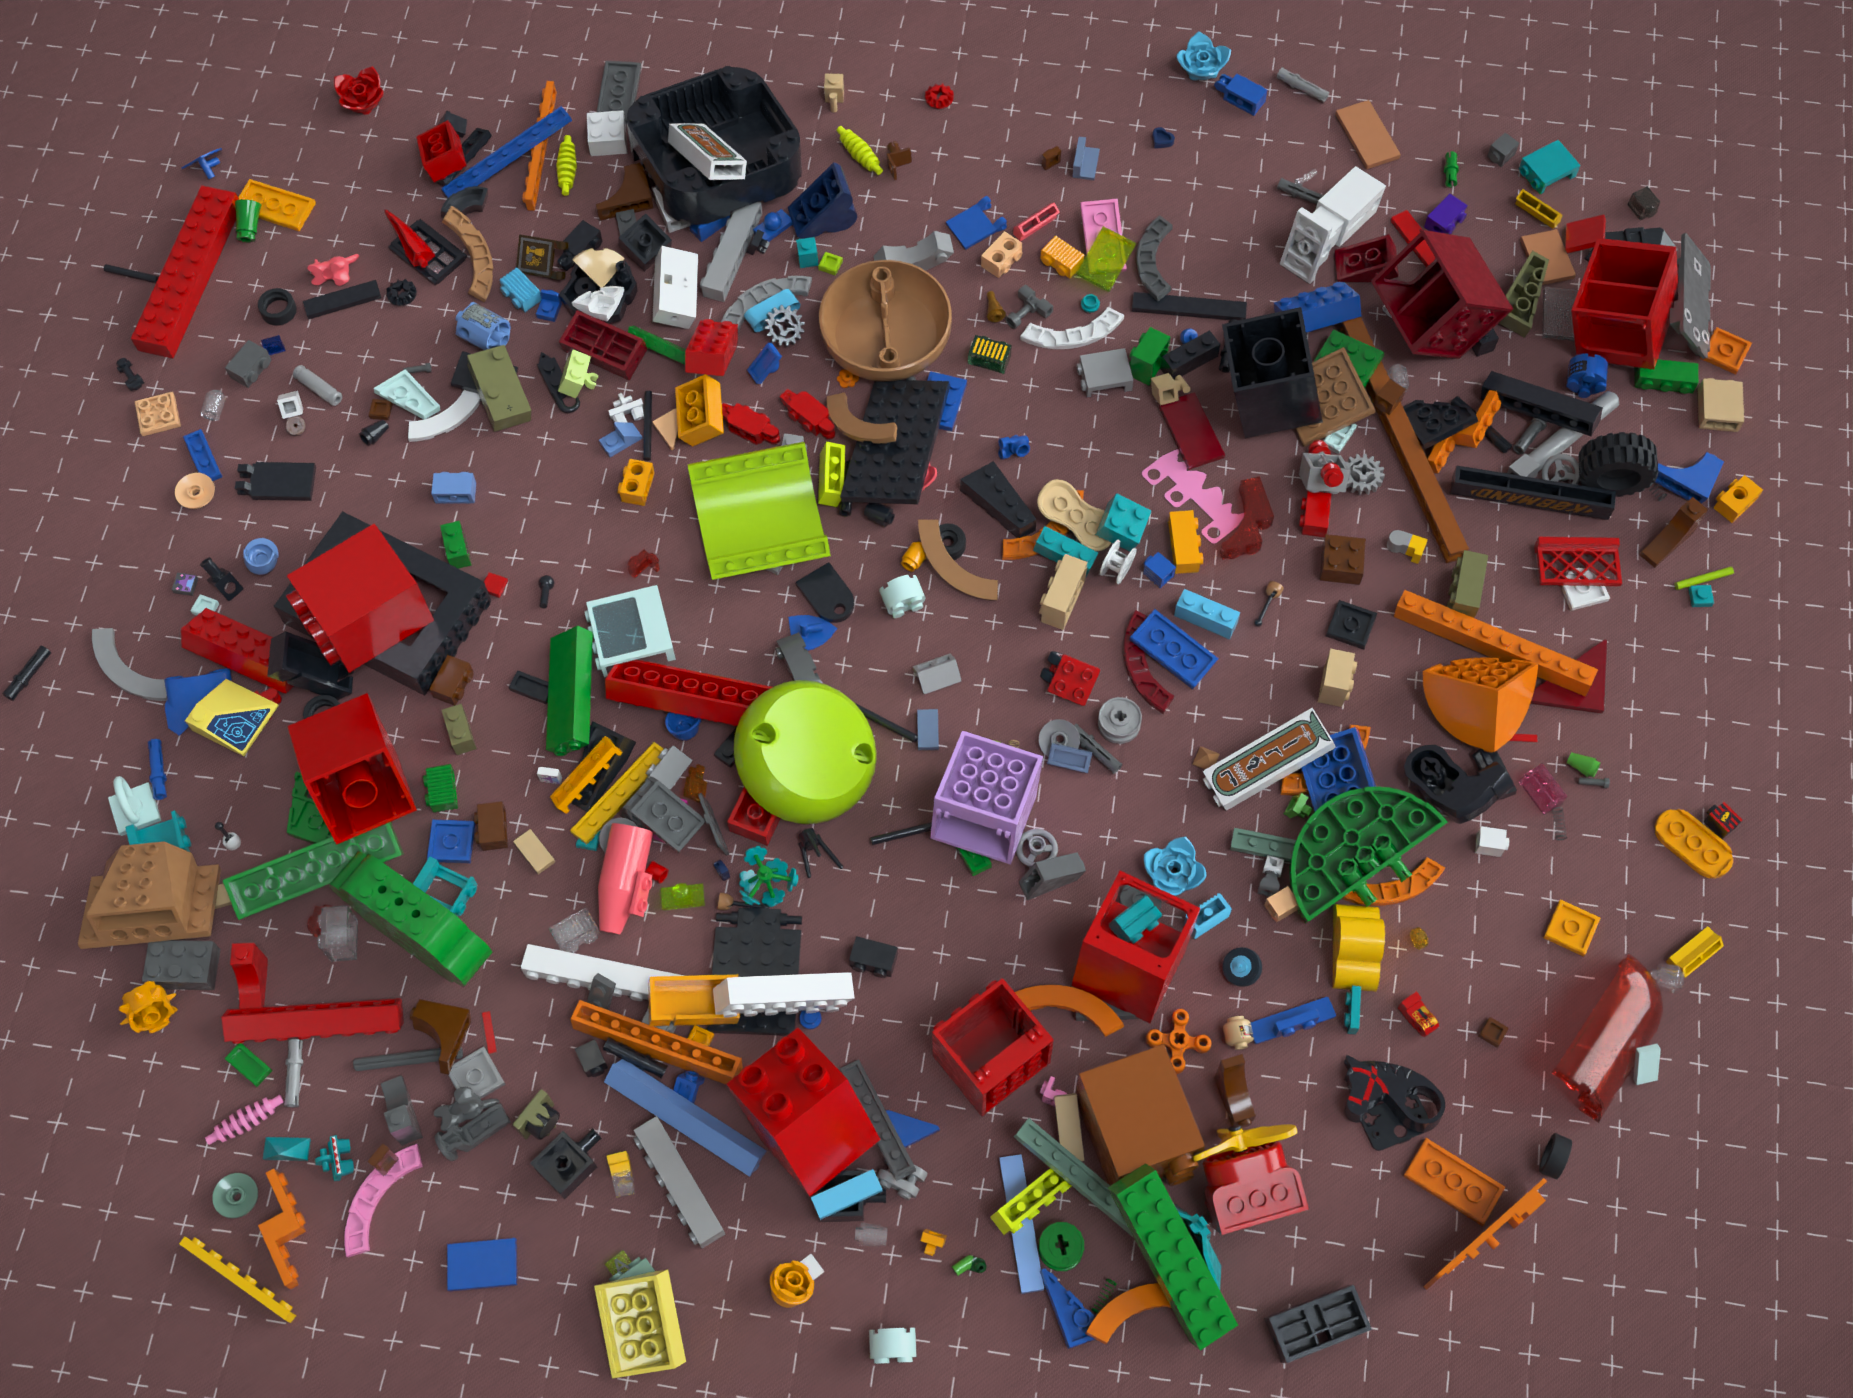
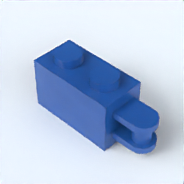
M1222 74L1219 78L1220 80L1214 84L1217 90L1224 93L1223 100L1255 116L1266 101L1268 90L1239 74H1236L1233 78Z

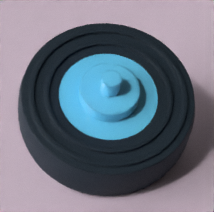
M1245 947L1235 948L1224 958L1223 973L1227 980L1236 986H1250L1259 979L1262 973V962L1258 954L1253 950Z

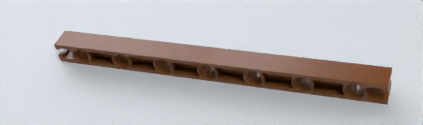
M1361 317L1342 322L1340 333L1375 348ZM1382 361L1365 386L1373 404L1377 393L1390 379ZM1401 402L1390 415L1378 410L1374 406L1446 563L1456 561L1457 557L1462 556L1464 550H1469V547Z

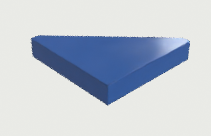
M886 1110L905 1148L940 1131L937 1125Z

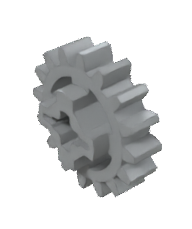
M1356 454L1355 459L1349 457L1348 462H1345L1350 470L1346 488L1352 487V493L1358 490L1359 495L1363 491L1369 495L1371 490L1376 492L1377 488L1381 487L1385 476L1383 474L1384 467H1379L1380 461H1373L1374 456L1368 459L1367 454H1364L1363 458Z

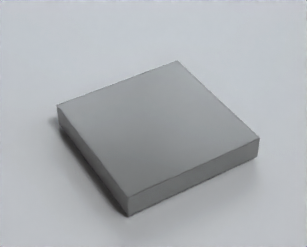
M484 1046L454 1063L448 1075L456 1089L470 1087L473 1093L478 1095L480 1099L505 1085Z

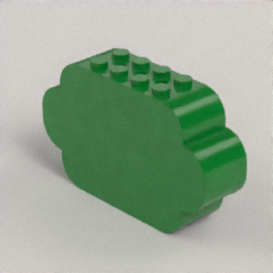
M357 851L329 884L333 892L351 906L365 921L451 983L455 982L465 987L493 953L490 947L454 913L370 854L365 855Z

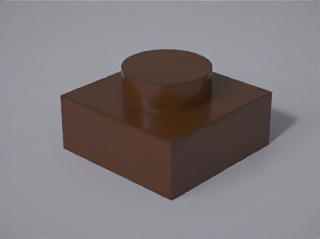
M1058 146L1048 149L1042 154L1041 166L1045 170L1061 162V150Z

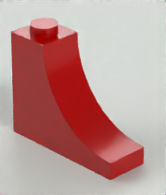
M255 943L232 944L230 965L237 979L239 1009L264 1007L268 958Z

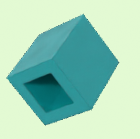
M815 237L796 240L800 268L818 266Z

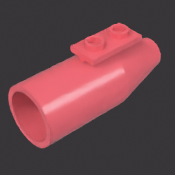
M611 824L598 883L599 931L620 935L630 914L644 917V912L648 905V893L652 887V875L645 873L653 837L652 831L625 824Z

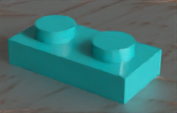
M1352 986L1345 995V1005H1348V1013H1345L1344 1026H1347V1034L1356 1035L1359 1030L1361 986Z

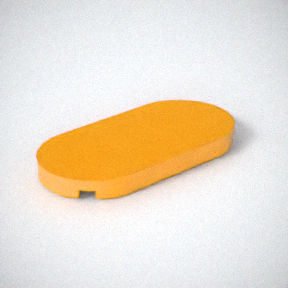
M1670 809L1664 811L1656 820L1655 834L1657 839L1698 874L1707 878H1719L1725 875L1732 867L1733 859L1730 846L1689 812L1681 809Z

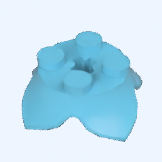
M1198 31L1190 38L1187 50L1179 51L1176 58L1189 74L1191 80H1207L1217 77L1219 71L1228 62L1231 49L1226 46L1214 47L1211 39Z
M1187 837L1173 839L1164 849L1153 848L1144 854L1145 869L1152 878L1154 886L1174 896L1198 887L1206 878L1205 867L1195 860L1194 846ZM1173 867L1177 868L1176 873H1172L1170 870H1172Z

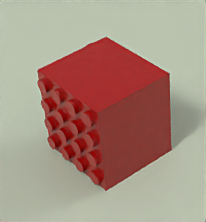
M1003 978L998 982L996 980L992 981L986 987L985 992L981 995L979 993L975 994L968 1001V1005L963 1009L959 1007L954 1010L951 1018L946 1022L942 1020L937 1023L933 1028L934 1031H932L933 1057L982 1117L1048 1066L1051 1062L1054 1039Z

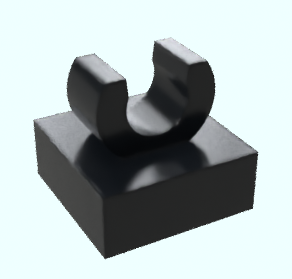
M757 230L747 253L754 255L757 249L758 252L765 254L770 242L762 239L763 231Z

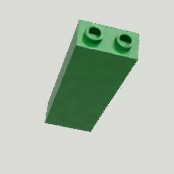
M575 626L550 638L546 750L553 752L556 756H565L567 753L580 750L581 747L589 744L593 632L580 626Z

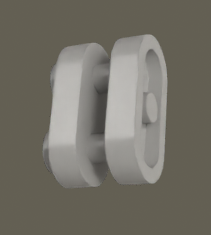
M914 1165L916 1172L908 1175L907 1181L904 1179L896 1181L888 1167L887 1171L880 1169L877 1178L881 1187L887 1190L893 1188L899 1191L897 1193L899 1196L910 1200V1198H916L920 1190L915 1186L916 1181L924 1182L928 1173Z

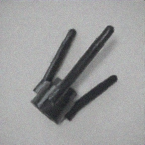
M813 828L803 830L799 834L801 842L798 845L802 851L808 878H811L806 848L807 850H814L816 855L820 857L819 844L840 869H843V865L823 842L820 835H816Z

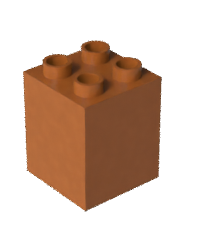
M1164 1044L1079 1073L1075 1092L1077 1094L1078 1107L1107 1183L1110 1186L1145 1163L1157 1171L1160 1179L1166 1178L1169 1186L1182 1184L1195 1177L1193 1170L1197 1169L1199 1165L1198 1161L1194 1162L1193 1156L1203 1152L1205 1145Z

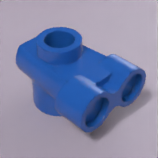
M1014 435L1011 438L1004 437L998 440L1000 447L998 454L1001 460L1010 458V455L1013 454L1024 457L1030 451L1029 439L1026 435Z

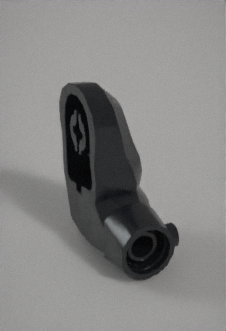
M1423 745L1414 749L1407 757L1404 765L1406 776L1421 792L1428 803L1458 824L1470 821L1487 811L1514 786L1508 773L1496 761L1477 771L1476 775L1468 776L1461 767L1452 761L1444 748L1438 745Z

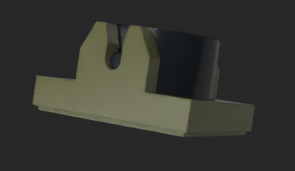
M541 1089L515 1120L513 1126L525 1140L530 1135L541 1140L549 1136L551 1130L556 1128L560 1113L553 1108L555 1104L549 1095Z

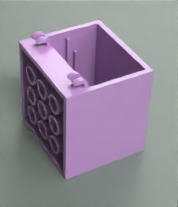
M962 731L934 798L930 839L1011 865L1036 799L1043 756Z

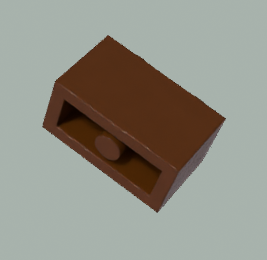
M447 655L429 689L433 698L455 706L458 700L462 699L467 683H470L474 673L470 663Z
M503 802L477 804V812H474L475 824L478 825V831L475 832L476 843L480 844L483 851L508 848L506 808Z

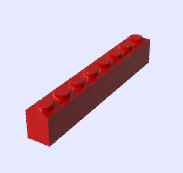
M401 998L227 1009L221 1017L224 1042L232 1041L234 1044L243 1043L246 1040L263 1042L267 1039L275 1038L277 1041H283L290 1037L308 1039L311 1036L328 1038L336 1034H341V1036L345 1037L352 1036L355 1033L372 1035L381 1031L391 1034L398 1032L404 1024Z

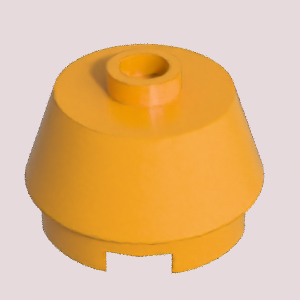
M791 1261V1263L780 1264L772 1271L770 1275V1289L772 1298L777 1304L782 1307L792 1308L806 1302L811 1297L814 1290V1280H812L808 1272L809 1268L798 1261Z

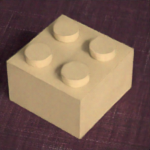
M1330 648L1324 665L1318 702L1342 707L1344 700H1349L1354 680H1352L1353 674H1355L1357 662L1354 661L1355 653Z

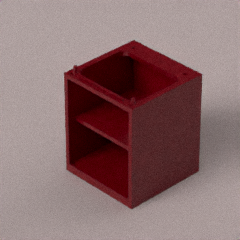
M1420 229V233L1379 274L1375 273L1376 276L1371 280V283L1413 354L1460 359L1505 318L1513 308L1470 237ZM1423 240L1426 241L1436 259L1422 273L1410 282L1384 279Z

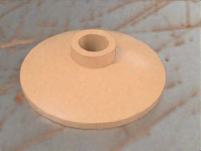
M191 473L184 476L178 482L175 488V497L179 504L185 508H201L213 498L215 486L207 475Z

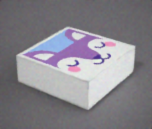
M538 768L537 775L540 782L561 784L562 776L558 769Z

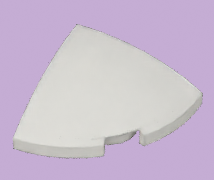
M609 286L602 287L593 293L588 291L576 298L572 305L585 314L608 321L620 303L624 287Z

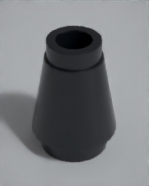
M381 419L362 428L359 436L366 445H374L386 430L389 429V426Z

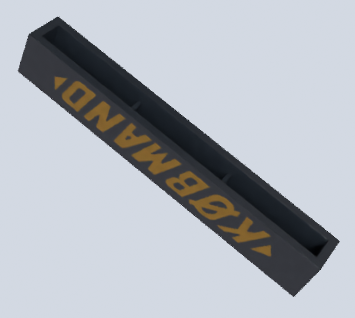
M1458 465L1453 473L1450 494L1605 520H1609L1613 513L1616 499V491Z

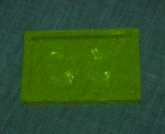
M1103 226L1076 275L1110 292L1134 250L1136 243Z

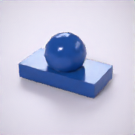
M780 209L777 212L768 213L764 217V222L755 227L753 232L755 234L758 229L763 231L762 239L770 242L792 226L793 223L791 217Z
M767 343L747 369L756 384H761L769 373H774L779 368V360L782 356L773 343Z

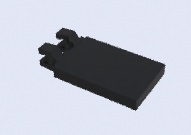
M256 462L252 466L249 464H238L237 472L240 473V478H250V483L246 481L235 482V490H237L238 495H251L253 500L312 501L316 472L315 463Z

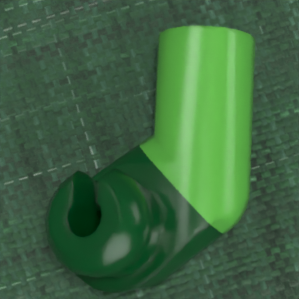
M972 1255L966 1256L952 1266L957 1276L966 1270L983 1273L987 1268L986 1262L982 1258Z

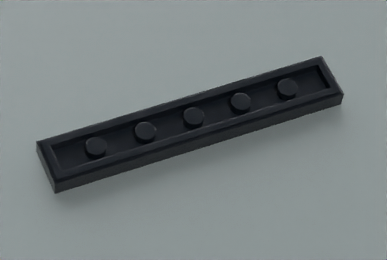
M1133 293L1132 312L1222 320L1235 319L1238 321L1246 319L1247 302L1166 295L1157 301L1149 293Z

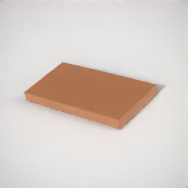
M1369 100L1336 110L1335 115L1366 169L1400 159V152Z

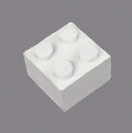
M624 111L587 113L588 145L591 156L627 154V132Z

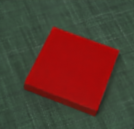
M1605 215L1567 223L1566 252L1571 253L1593 248L1597 238L1605 239Z

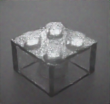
M348 905L322 907L321 915L318 916V925L321 928V935L318 936L317 940L319 949L323 951L324 955L331 962L357 960V917Z

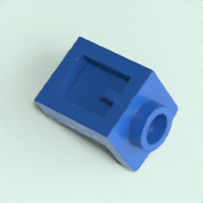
M542 289L540 292L542 299L536 316L538 319L555 322L562 305L560 295L553 290Z
M685 1071L677 1076L673 1091L694 1104L698 1088L704 1083L705 1078L700 1077L697 1072Z

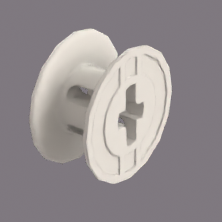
M1119 540L1115 541L1110 548L1100 570L1101 576L1108 569L1117 572V584L1121 583L1126 576L1137 550L1133 548L1128 555L1118 551L1120 546Z

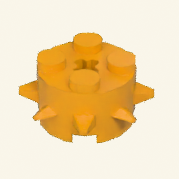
M147 981L143 985L125 993L122 997L123 1005L119 1007V1011L125 1013L127 1018L120 1025L129 1023L131 1029L137 1033L149 1030V1033H154L163 1029L170 1023V1016L178 1010L170 1003V1000L176 996V993L167 995L165 989L160 985H156L154 981Z

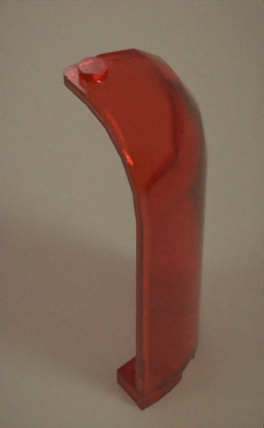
M1627 953L1618 964L1620 969L1559 1063L1551 1072L1572 1091L1577 1089L1580 1102L1579 1110L1598 1123L1633 1070L1636 1048L1648 1046L1657 1032L1663 1016L1662 993L1659 985L1648 969L1630 953Z

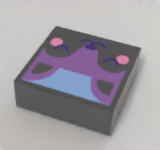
M177 572L172 587L173 593L193 596L199 578L197 575Z

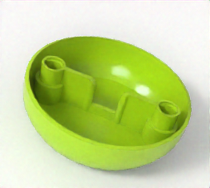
M795 680L784 682L763 692L745 710L735 733L734 758L743 785L753 799L765 810L786 821L800 824H818L835 819L849 811L865 794L875 772L876 745L866 717L849 697L823 683Z

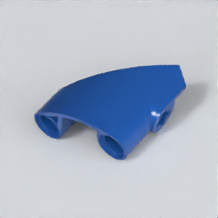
M218 669L204 675L185 678L183 676L165 678L164 683L167 694L165 713L168 729L180 736L189 727L185 720L196 704L225 679L232 681L230 669Z

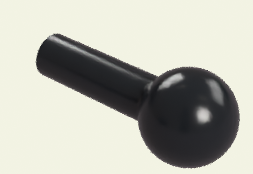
M549 575L542 576L538 582L539 587L542 589L539 606L543 609L548 606L549 591L555 584L554 579Z

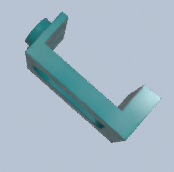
M429 857L413 884L426 893L437 876L460 887L462 891L453 906L434 897L432 898L457 917L461 916L466 909L468 899L472 898L477 891V883L474 877L470 876V878L462 876L440 865L436 859Z

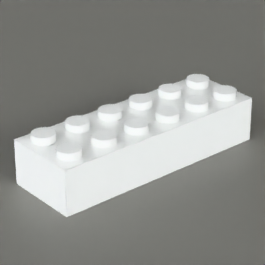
M851 973L726 978L713 988L715 1014H723L725 1018L741 1013L748 1017L755 1016L761 1012H765V1015H776L781 1011H785L786 1014H796L801 1010H806V1013H816L821 1009H826V1012L839 1011L840 1007L847 1006V1003L854 999Z

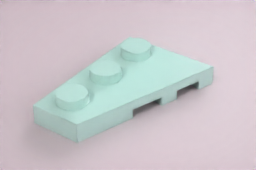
M406 369L374 388L375 394L422 419H427L440 411V405Z

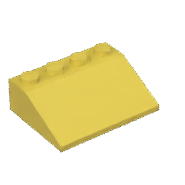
M668 1269L594 1286L612 1378L675 1369L686 1362Z

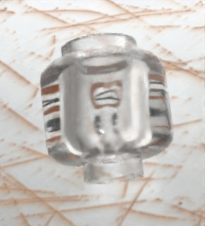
M1660 963L1657 970L1652 969L1651 982L1655 983L1658 991L1677 993L1679 989H1683L1685 972L1681 971L1680 966Z

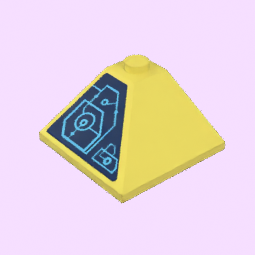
M225 679L196 704L185 722L192 731L245 756L279 705Z

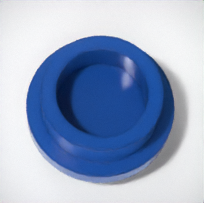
M803 1010L800 1014V1023L806 1029H815L821 1023L822 1017L820 1012L806 1013V1010Z

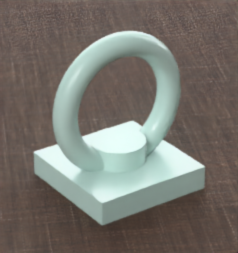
M115 777L113 785L116 795L108 797L118 833L121 836L127 834L126 826L134 824L139 830L162 821L156 800L153 799V790L149 782L130 789L123 777Z

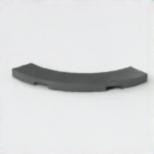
M1160 215L1147 227L1137 248V270L1145 289L1157 301L1171 292V286L1162 278L1157 270L1156 253L1163 238L1173 229V225Z

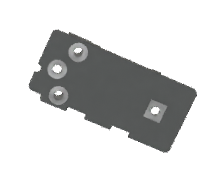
M1684 233L1681 235V258L1677 259V267H1679L1678 300L1674 301V308L1670 309V325L1678 335L1682 334L1686 338L1688 347L1696 356L1700 355L1702 359L1708 357V352H1710L1708 322L1710 321L1709 291H1711V265L1688 234Z

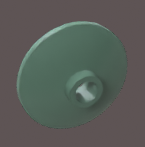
M229 1174L217 1183L212 1196L213 1205L216 1211L224 1217H242L255 1206L258 1199V1188L255 1181L246 1174ZM237 1194H241L240 1200L235 1201L234 1197Z

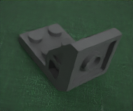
M652 776L626 803L620 815L622 818L633 821L640 828L650 829L677 853L685 847L706 822L701 815Z

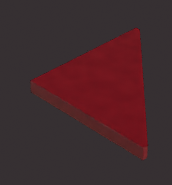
M1607 640L1601 641L1576 659L1598 669L1586 697L1546 681L1534 690L1530 704L1603 713Z

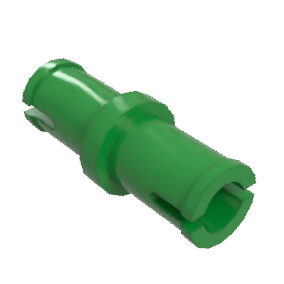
M1450 151V158L1449 152L1445 155L1446 165L1444 166V173L1446 174L1445 185L1452 188V181L1454 187L1457 185L1459 166L1457 165V153Z

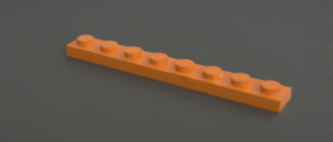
M547 81L546 87L542 90L543 103H540L539 106L540 117H537V122L554 111L557 94L554 81ZM548 138L531 149L532 162L529 161L528 164L529 176H526V192H523L522 197L528 211H535Z

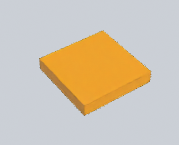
M1560 899L1543 938L1584 957L1600 917Z

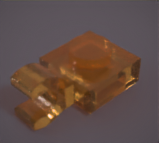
M697 764L696 768L691 766L689 768V776L686 777L683 796L700 803L699 793H702L704 797L706 796L707 782L703 780L705 766Z

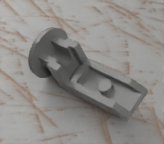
M499 1103L490 1107L463 1127L453 1125L445 1134L440 1131L435 1134V1142L440 1152L448 1160L455 1161L458 1159L456 1150L469 1152L511 1123L502 1104Z

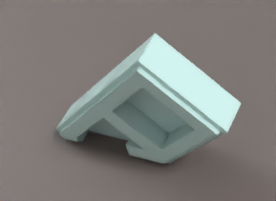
M1351 424V426L1326 436L1324 442L1331 451L1339 455L1356 430L1357 425Z

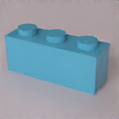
M1184 589L1176 604L1174 616L1230 639L1238 623L1240 612Z

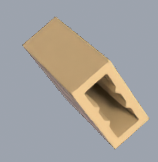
M1714 378L1703 379L1697 389L1699 429L1738 432L1744 423L1743 382L1715 380Z

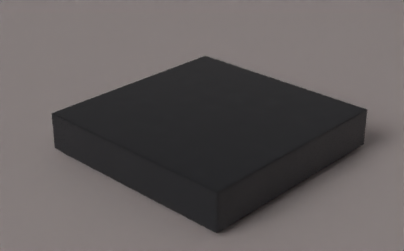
M1339 600L1326 637L1364 650L1377 613Z

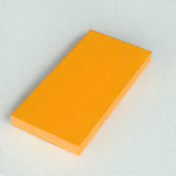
M251 179L248 180L238 197L239 200H253L262 205L259 219L296 231L301 230L316 204L315 199Z

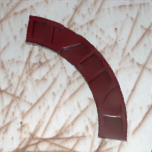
M1135 610L1127 626L1124 640L1126 669L1138 693L1154 709L1164 714L1173 701L1174 695L1165 690L1153 678L1149 671L1144 651L1129 640L1131 635L1148 617Z

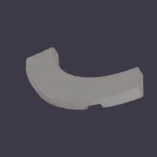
M788 276V278H773L761 282L741 294L738 300L727 309L721 322L730 321L733 324H738L739 332L745 320L744 314L748 309L785 289L791 290L794 295L808 296L812 277Z
M113 628L92 629V644L95 657L104 673L114 684L129 694H134L147 700L167 701L163 679H152L132 671L122 662L115 646V631Z

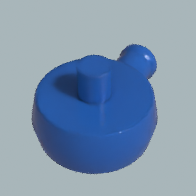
M1187 328L1181 332L1180 341L1182 344H1185L1198 337V334L1194 329Z

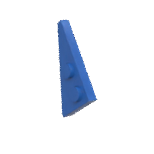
M1046 1268L1042 1269L1040 1274L1067 1348L1070 1349L1096 1340L1085 1334L1094 1320V1315L1085 1309L1083 1304L1070 1291H1067L1052 1273L1048 1272Z

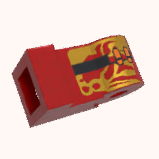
M1416 991L1403 1000L1398 1009L1411 1026L1422 1037H1426L1439 1028V1023L1421 1001L1422 997Z

